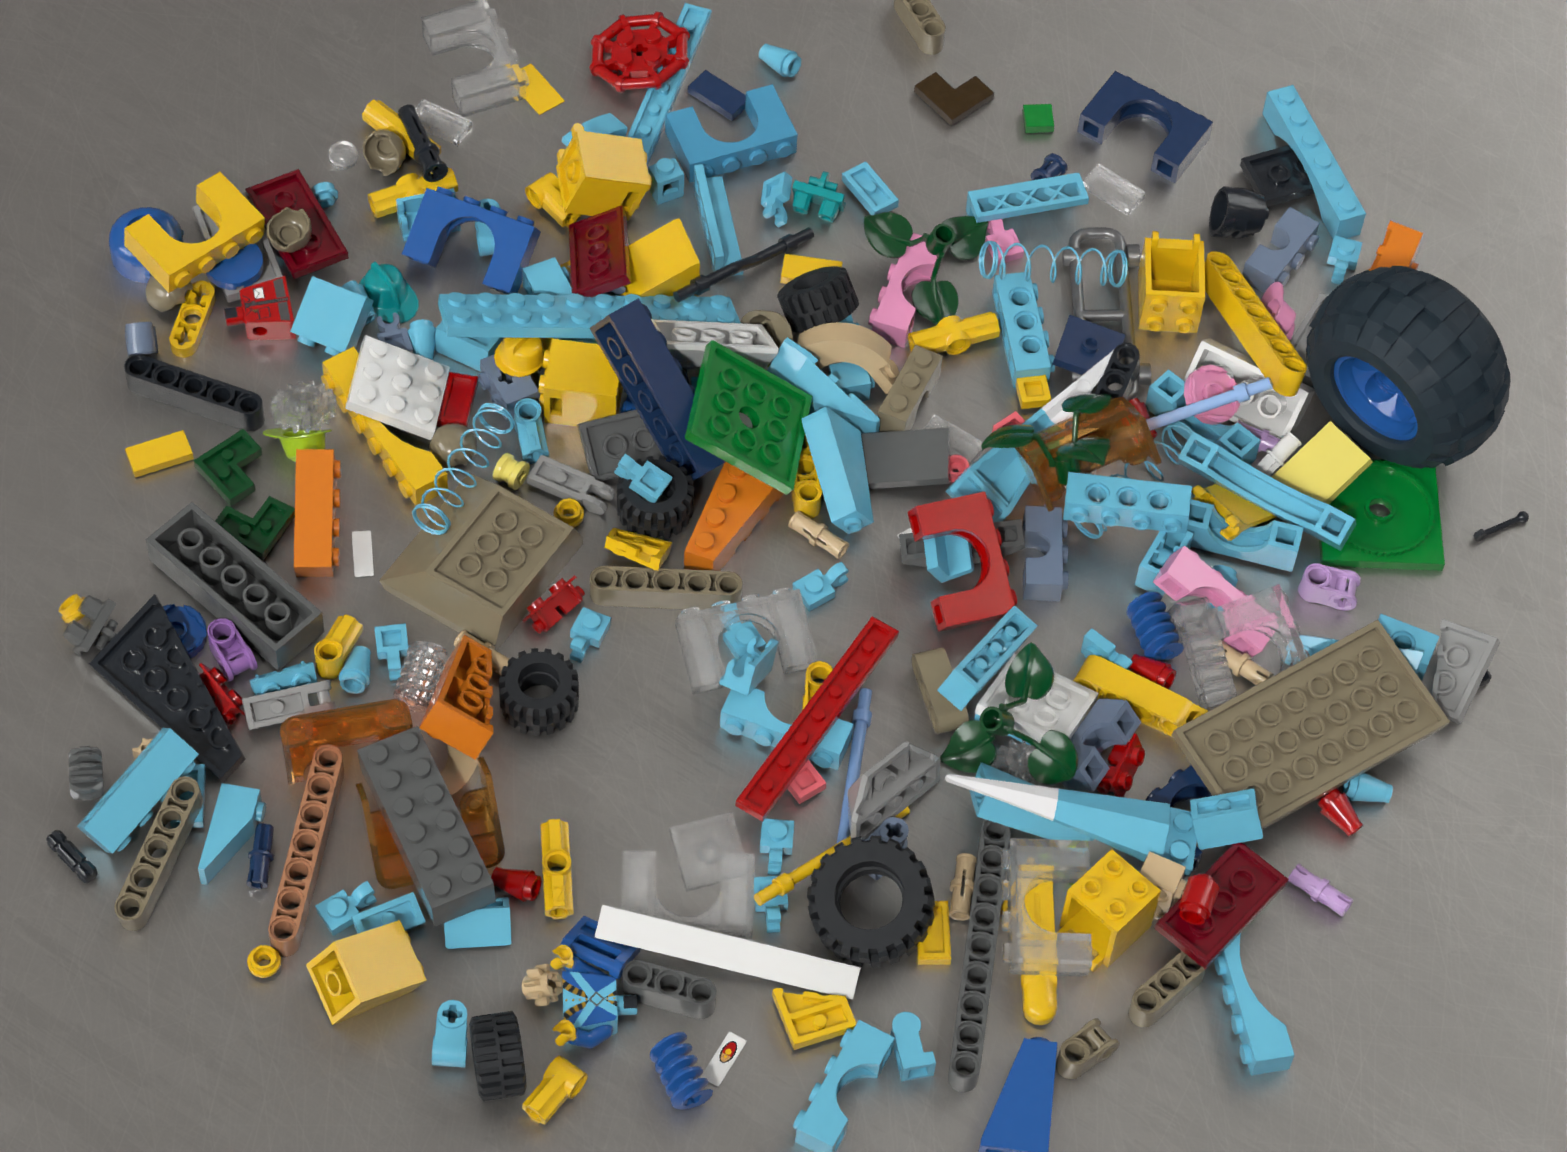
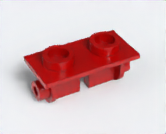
M574 575L567 582L561 578L548 589L552 594L545 601L539 597L526 608L530 614L522 621L525 623L531 618L534 621L532 627L537 633L548 632L554 624L563 618L555 609L557 606L566 615L583 601L582 597L585 596L583 589L579 586L574 587L571 584L577 577Z
M200 663L199 666L204 672L199 674L212 698H216L214 701L226 724L230 726L236 721L235 716L238 713L245 716L244 708L242 707V697L234 689L229 690L224 683L228 680L217 667L214 666L210 669Z
M1134 733L1132 739L1126 745H1114L1107 760L1109 764H1114L1116 767L1109 766L1110 769L1098 784L1096 789L1101 794L1106 795L1109 792H1114L1116 797H1124L1126 791L1130 790L1137 768L1143 764L1145 758V750L1136 733Z

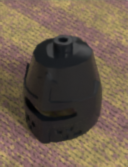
M1223 186L1215 195L1209 217L1211 237L1227 238L1232 235L1234 239H1241L1259 233L1264 226L1265 219L1269 217V209L1266 206L1265 197L1245 188Z

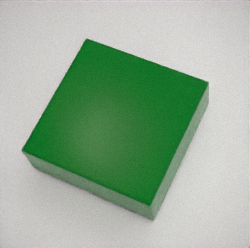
M1051 104L1023 105L1022 113L1025 133L1054 132Z

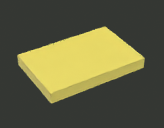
M1330 421L1286 462L1272 478L1305 495L1330 504L1373 461Z

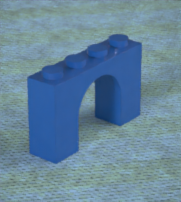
M439 186L436 191L426 188L402 255L436 268L450 233L463 223L481 222L489 227L495 242L494 253L482 284L507 295L518 293L523 281L522 268L528 267L541 233L540 230L533 226L535 222L519 215L517 220L506 217L508 212L495 206H491L490 210L479 207L480 201L464 196L463 201L453 197L454 192Z

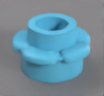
M330 182L318 183L311 189L322 208L331 207L338 199L339 193L335 189L334 184Z

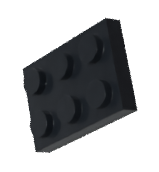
M1289 145L1241 159L1240 166L1254 192L1265 197L1267 207L1315 194L1301 161Z

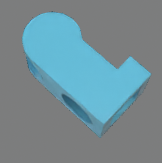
M911 1012L897 1014L893 1019L890 1033L891 1036L895 1037L893 1051L901 1082L934 1076L936 1066L933 1051L925 1053L923 1051L920 1040L921 1021L919 1017Z

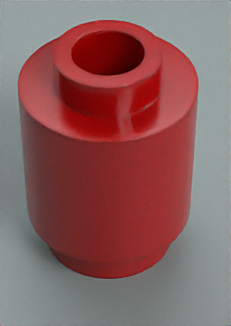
M1197 874L1188 878L1179 903V915L1184 921L1194 925H1202L1210 917L1220 890L1214 878L1207 874Z

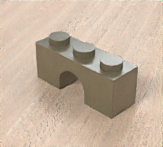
M917 345L914 346L878 410V417L880 418L879 432L911 430L916 421V414L922 397H929L940 377L942 355Z

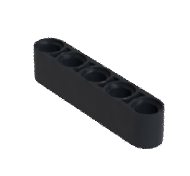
M1121 343L1116 346L1095 392L1098 395L1111 394L1112 400L1105 408L1111 411V414L1101 417L1096 413H1086L1078 431V440L1092 435L1110 440L1140 370V353L1138 348L1132 343ZM1129 357L1134 360L1130 364H1122L1119 362L1122 358ZM1118 383L1122 385V388L1114 391L1109 389L1108 386ZM1079 460V462H1086L1088 464L1087 468L1081 470L1082 474L1095 475L1099 464Z
M133 355L125 361L124 369L127 385L130 391L135 394L239 429H244L245 431H256L264 425L265 417L262 398L255 392L144 355Z

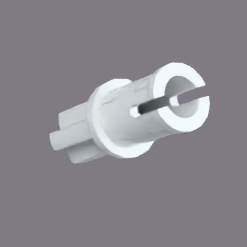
M1287 431L1286 435L1271 450L1267 449L1265 451L1267 455L1254 468L1271 477L1280 466L1283 467L1285 465L1284 462L1302 443L1291 432Z

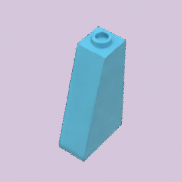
M827 406L802 418V425L831 523L847 534L858 532L863 527L874 523L861 431Z
M980 763L975 775L976 778L1034 785L984 763ZM969 790L977 817L1084 851L1088 842L1094 840L1054 821Z

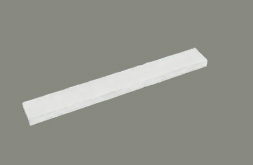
M602 904L595 938L826 994L846 996L847 999L851 1000L854 997L861 968Z

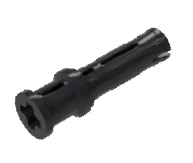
M411 104L402 106L398 110V116L415 148L414 159L417 163L421 164L423 178L428 182H436L443 179L448 173V167L439 157L440 150L438 146L430 141L416 112V108Z

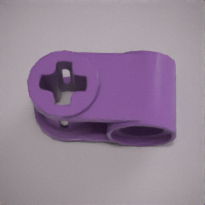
M219 618L209 624L207 629L209 648L228 682L234 680L235 675L248 669L255 670L258 668L253 652L244 642L232 621L226 618ZM221 636H227V637H229V638H227V639H225V640H218V639H217L218 637H221Z

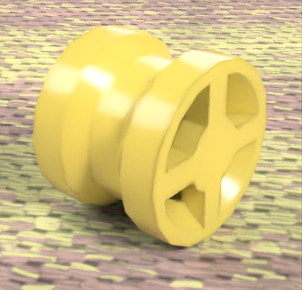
M507 452L497 462L493 471V479L498 482L504 481L508 483L509 488L518 490L527 478L530 464L525 461L519 462L515 460V457Z

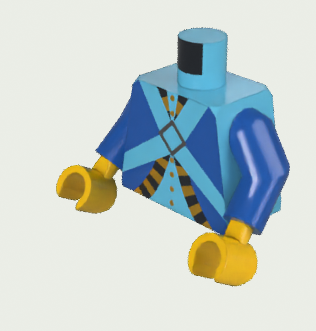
M560 945L552 950L560 958L556 957L551 960V967L558 970L565 966L566 970L562 971L564 1020H561L552 1028L553 1031L561 1033L555 1039V1043L558 1046L569 1043L593 1049L609 1039L611 1035L618 1033V1016L637 1015V995H617L616 978L576 958L568 946Z

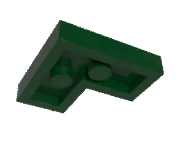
M242 429L193 460L194 467L231 507L256 491L254 482L241 468L262 456V448Z
M269 496L253 518L226 505L215 522L255 556L264 560L295 518V508Z

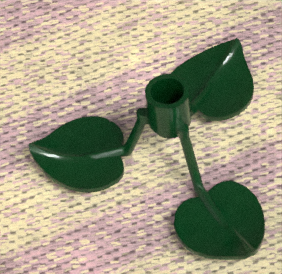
M892 212L866 215L863 220L866 238L873 249L882 256L900 258L905 254L906 246L913 247L922 242H925L930 254L937 256L931 274V282L921 281L912 291L911 300L916 311L936 325L943 318L955 315L959 303L956 288L949 281L936 282L941 261L948 249L954 257L960 260H972L979 256L981 248L985 243L988 221L976 223L975 217L972 216L952 217L936 225L930 235L924 233L921 237L911 241L912 227L909 221L902 215Z
M1080 394L1067 398L1061 404L1063 411L1074 412L1072 443L1059 447L1055 458L1051 455L1038 433H1034V427L1031 425L1018 424L999 428L983 441L981 449L984 450L989 447L1017 448L1035 440L1048 459L1049 467L1056 468L1058 483L1067 485L1068 472L1081 473L1079 460L1103 466L1105 464L1106 456L1111 448L1110 440L1103 437H1086L1078 440V420L1082 413L1092 414L1105 409L1112 400L1111 394Z
M1028 643L1016 655L1006 674L1005 688L1007 694L1013 698L1020 699L1008 704L1001 703L999 708L994 706L987 707L981 713L980 721L969 720L960 725L952 735L947 748L940 756L942 762L962 772L977 773L980 763L991 766L996 759L997 750L992 743L996 739L995 734L998 736L1011 734L1036 747L1029 755L1028 768L1031 776L1038 782L1054 785L1069 781L1075 776L1078 767V754L1074 743L1066 734L1049 730L1043 735L1039 743L1015 730L1014 717L1008 712L1009 709L1025 704L1027 698L1033 700L1042 699L1052 688L1054 670L1049 660L1036 644Z

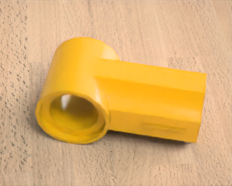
M549 172L525 187V194L530 203L536 209L543 208L562 227L567 226L569 228V225L575 223L581 216L580 214L564 213L559 181L553 173Z
M347 614L338 616L325 639L316 644L314 648L316 672L320 677L324 679L339 677L345 660L363 632V625L355 617Z
M558 1055L547 1067L541 1083L523 1102L522 1109L535 1122L546 1125L567 1098L573 1099L581 1091L588 1075L563 1056Z

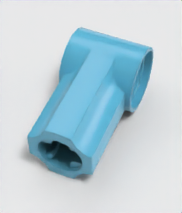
M531 398L522 399L516 403L514 408V429L518 435L523 461L532 464L537 462L540 455L549 457V451L541 418L540 404ZM529 416L532 417V419H525L522 417Z

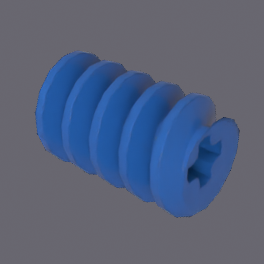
M1147 592L1135 598L1128 605L1126 613L1129 619H1131V625L1135 629L1137 638L1140 640L1139 644L1144 650V656L1162 662L1168 661L1183 652L1184 646L1178 642L1180 637L1178 633L1174 632L1175 625L1169 622L1171 616L1169 612H1165L1167 607L1164 602H1161L1162 595L1158 592Z
M677 1032L663 1038L650 1051V1059L655 1063V1070L660 1074L661 1083L666 1086V1094L671 1097V1105L679 1110L691 1109L702 1105L713 1095V1090L711 1089L702 1090L708 1085L707 1078H698L703 1073V1069L700 1066H694L698 1061L696 1055H688L692 1051V1045L689 1043L682 1044L687 1039V1035L684 1032Z

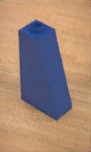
M1043 1037L1024 1038L982 1135L978 1152L1049 1151L1058 1042H1051Z

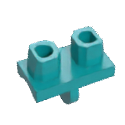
M823 171L820 178L810 176L808 184L795 180L792 187L794 195L793 211L808 214L811 203L821 205L818 217L832 223L839 211H844L846 202H844L845 194L836 192L838 184L829 181L830 173Z

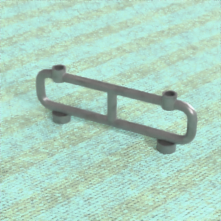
M1106 227L1083 228L1074 232L1069 238L1068 246L1077 252L1079 258H1081V241L1086 239H1109L1114 243L1115 250H1123L1126 254L1128 268H1136L1140 265L1139 244H1127L1126 246L1124 236L1115 229ZM1063 250V266H1070L1074 316L1089 322L1121 321L1122 333L1125 334L1123 343L1135 345L1129 269L1124 284L1118 288L1120 309L1085 310L1083 278L1079 285L1075 282V272L1078 264L1077 257L1072 250ZM1120 253L1116 256L1118 283L1123 270V261ZM1125 357V364H1130L1134 361L1129 357ZM1140 363L1139 373L1127 401L1137 397L1139 387H1149L1151 385L1150 363ZM1072 372V383L1082 375Z

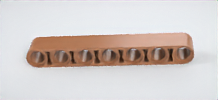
M334 745L320 746L313 755L268 926L271 947L276 949L282 957L294 955L301 945L344 777L343 756L341 750ZM327 763H333V764H335V765H333V766H331V767H325V766H323L324 764H327ZM319 791H327V793L323 795L316 794ZM311 819H320L317 823L308 822ZM305 847L313 848L311 851L308 852L300 851L302 848ZM299 875L306 876L303 880H293L294 877ZM291 904L299 905L293 910L286 909ZM283 933L291 934V936L286 939L277 938L279 935Z

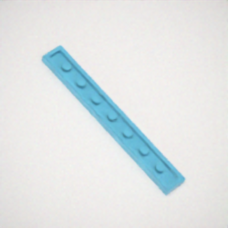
M688 3L684 4L676 25L686 28L690 33L687 49L689 64L686 69L679 70L663 83L661 89L648 88L627 137L642 139L643 149L647 153V166L664 129L665 114L670 113L711 19L712 10ZM676 47L669 49V54L674 55L676 53ZM662 65L657 69L658 73L664 69Z

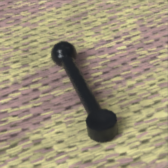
M1521 511L1516 517L1486 530L1480 529L1473 536L1476 541H1481L1487 535L1518 522L1526 523L1529 515L1527 512Z

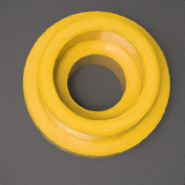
M567 498L561 500L555 506L553 516L574 528L583 521L584 509L578 501Z
M73 594L61 604L58 611L62 614L61 618L65 623L73 620L78 622L85 616L78 612V608L85 597Z
M268 945L257 946L248 955V969L256 977L267 978L273 976L281 966V958L278 951ZM262 960H268L270 961V964L266 966H260L259 962Z

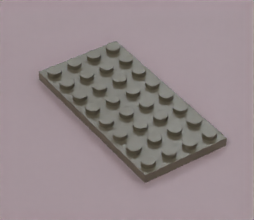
M1377 619L1175 729L1171 735L1212 796L1254 788L1258 814L1263 830L1445 728L1450 721Z

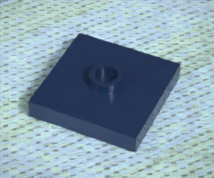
M1069 315L1052 365L1083 375L1112 352L1116 346L1123 343L1125 334Z

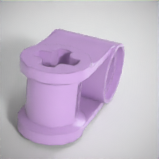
M1313 563L1306 567L1298 586V593L1307 602L1318 603L1343 611L1352 610L1357 605L1355 593L1356 588L1360 585L1361 577L1351 570H1341L1320 563Z

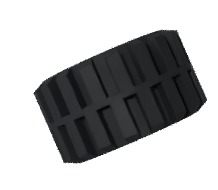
M839 266L823 267L804 273L788 282L777 294L785 318L793 332L802 333L818 325L840 322L851 315L859 306V300L846 268Z
M653 456L646 457V461L648 460L673 477L671 483L662 494L669 499L660 503L647 502L642 499V496L629 488L633 480L619 477L617 484V515L620 516L621 524L623 526L627 525V531L638 532V534L653 538L663 536L664 539H668L671 533L679 534L682 527H687L689 524V518H692L693 480L691 475L687 476V469L684 466L678 468L677 461L672 459L668 462L666 457L660 456L659 459H653ZM641 459L635 460L642 467L646 463V461Z
M532 648L531 653H526L524 650L518 653L517 659L511 657L508 660V666H503L501 677H499V699L502 715L505 719H509V724L513 728L520 726V732L525 734L528 731H533V736H540V732L546 731L547 735L554 733L555 728L559 730L565 728V721L571 723L574 719V712H577L579 707L578 673L576 669L573 670V663L569 659L564 661L563 654L558 652L556 655H553L552 650L546 648L544 652H538V648ZM536 685L547 686L555 691L552 695L545 698H532L523 693L526 689Z
M513 1011L473 1016L470 1020L469 1028L479 1096L483 1101L524 1095L527 1087L520 1029L516 1015Z

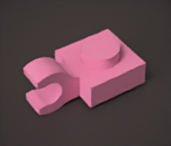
M1002 219L988 222L987 231L990 235L986 236L985 242H996L1002 249L1003 254L1011 244L1020 243L1013 228L1004 230ZM989 244L987 248L993 258L992 246ZM1017 245L1011 247L1005 256V263L1023 258V248ZM998 249V265H1000L1002 256Z

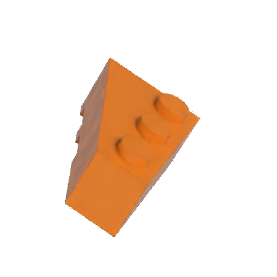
M1390 220L1383 244L1379 245L1376 252L1377 256L1369 271L1379 267L1405 266L1417 270L1419 264L1414 261L1423 233Z

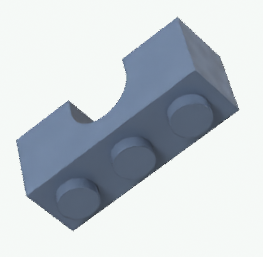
M1289 207L1275 224L1270 242L1281 250H1271L1260 244L1245 262L1242 275L1249 285L1263 293L1274 282H1280L1284 288L1289 280V273L1292 269L1298 270L1305 258L1304 254L1306 251L1311 252L1319 241V236L1317 235L1319 223Z
M1025 505L1022 521L1025 548L1040 550L1044 556L1025 558L1023 600L1060 602L1062 590L1068 589V571H1063V564H1067L1068 545H1063L1062 538H1067L1068 521L1062 519V507Z
M1098 699L1071 738L1078 754V767L1075 776L1071 780L1062 782L1065 789L1094 791L1110 768L1100 753L1113 745H1126L1141 724L1140 719L1127 700Z

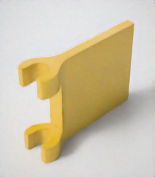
M1217 484L1205 488L1197 485L1191 491L1195 495L1192 498L1193 500L1214 505L1216 511L1225 518V522L1229 526L1222 529L1220 534L1228 541L1235 539L1244 530L1276 517Z

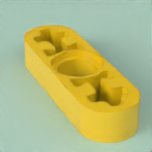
M196 281L192 283L193 289L187 290L185 295L186 301L181 305L169 336L171 351L177 357H190L198 349L216 302L215 290L210 282ZM202 293H206L207 295L202 296L200 305H198L197 297L201 296ZM192 314L201 317L196 323L191 324L185 321V318ZM185 332L188 333V342L179 345V343L184 341Z

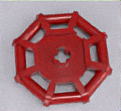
M656 11L654 14L625 16L622 14L618 16L617 21L599 35H594L591 39L593 48L592 63L589 69L593 76H599L615 87L616 91L620 93L634 89H661L662 84L681 69L687 68L689 64L687 49L690 33L686 28L679 27L664 17L662 12ZM649 26L648 29L631 30V27ZM662 28L671 35L665 38L662 36L660 29ZM617 35V37H616L617 40H616V41H614V42H613V41H610L612 38H614V37ZM676 47V53L674 55L669 54V49ZM643 51L642 56L636 55V53ZM604 52L611 53V59L604 61ZM662 65L664 69L658 73L657 69ZM618 69H619V70L622 71L623 73H622V75H619V76H618V75H616L615 73H613L612 71L615 70V71L618 72Z

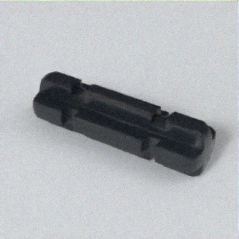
M55 830L52 834H49L46 838L48 846L58 853L60 859L73 872L77 873L78 878L83 883H89L92 879L96 878L98 874L96 867L90 861L85 860L86 857L71 841L66 840L67 837L61 830Z

